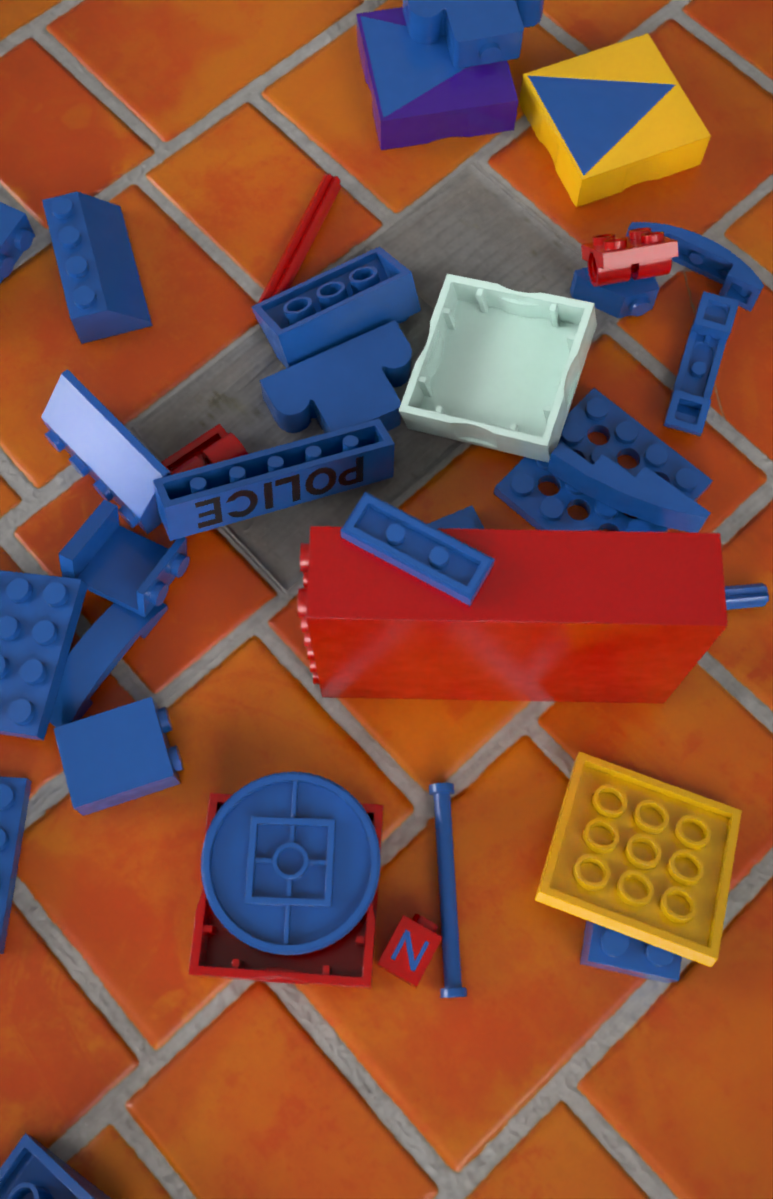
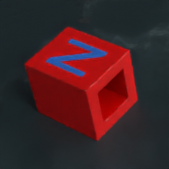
M416 913L412 919L403 915L377 963L378 967L417 988L443 938L435 933L438 926Z

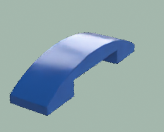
M632 222L630 224L626 237L629 236V230L651 228V232H664L665 237L677 240L678 257H672V261L722 284L720 296L740 301L738 306L750 312L752 311L764 284L754 271L731 251L702 235L683 228L650 222Z
M703 291L678 368L663 426L701 436L711 404L710 398L725 345L731 333L740 301Z
M113 603L87 630L68 654L49 723L59 727L80 720L93 704L90 700L91 696L139 636L143 639L146 638L169 609L168 606L164 603L160 606L154 605L144 618Z

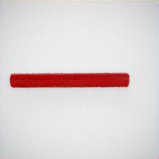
M329 173L323 176L258 303L290 289L341 189L339 177L332 176Z

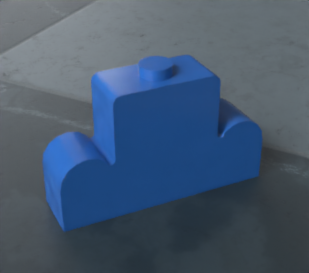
M403 0V14L411 39L420 44H431L439 40L441 36H444L453 66L455 68H465L519 58L524 28L535 26L540 22L544 0Z
M396 320L261 379L260 385L263 399L277 425L289 433L303 431L309 426L312 418H316L324 433L379 418L386 430L389 431L401 424V415L399 413L401 401L393 388L404 385L411 377L412 349Z

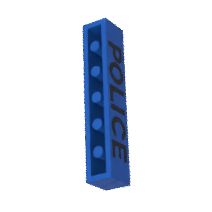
M379 418L153 480L158 513L169 540L173 541L389 479L394 475L395 443Z

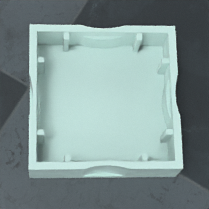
M447 274L430 320V330L426 345L415 363L399 408V413L407 428L549 463L551 453L558 446L597 327L594 303L542 292H518L497 283Z

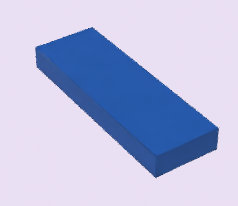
M367 492L363 494L340 530L341 538L469 606L494 566V558Z

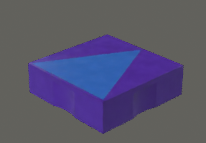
M403 7L356 14L357 46L365 82L372 94V113L381 150L427 144L448 137H473L515 129L518 97L507 60L491 64L455 68L452 64L444 36H441L439 40L431 44H420L411 39L405 22Z

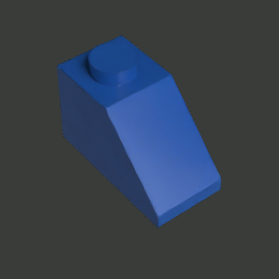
M588 267L575 270L570 294L576 300L594 303L596 309L616 318H622L629 315L640 316L652 310L660 288L655 277L633 280L631 277L627 282L594 287L590 281Z

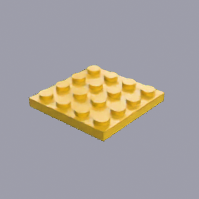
M579 751L573 765L535 901L712 968L719 955L742 810Z

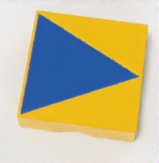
M648 33L523 74L519 105L538 140L550 153L555 171L575 207L620 193L634 184L657 180L701 165L711 135Z

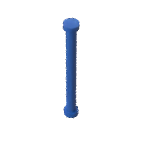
M434 783L429 785V795L434 796L441 936L443 937L444 988L440 989V998L467 997V987H462L450 797V795L454 794L453 783Z

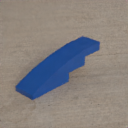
M562 442L551 453L547 467L548 472L579 492L617 511L656 525L691 533H698L711 512L646 466L636 476H633L604 454L594 464H591Z

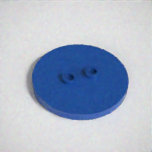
M305 772L271 774L254 780L239 789L216 813L206 833L201 855V876L205 895L210 907L222 925L231 934L249 946L280 955H301L315 952L334 944L347 935L361 921L369 909L378 887L381 869L379 841L372 821L363 806L350 792L339 784L319 775Z

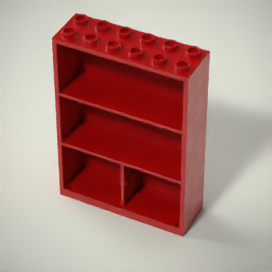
M310 526L309 543H301L300 572H303L304 588H299L298 617L301 618V632L304 633V644L307 647V658L310 660V672L313 673V684L320 685L322 697L664 704L728 626L720 533L436 528L495 559L494 566L470 606L341 538L340 530L342 527Z

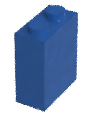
M152 697L53 728L73 809L83 816L181 784L177 771L184 769L182 758L177 745L170 747L166 733L173 730L167 708H159Z

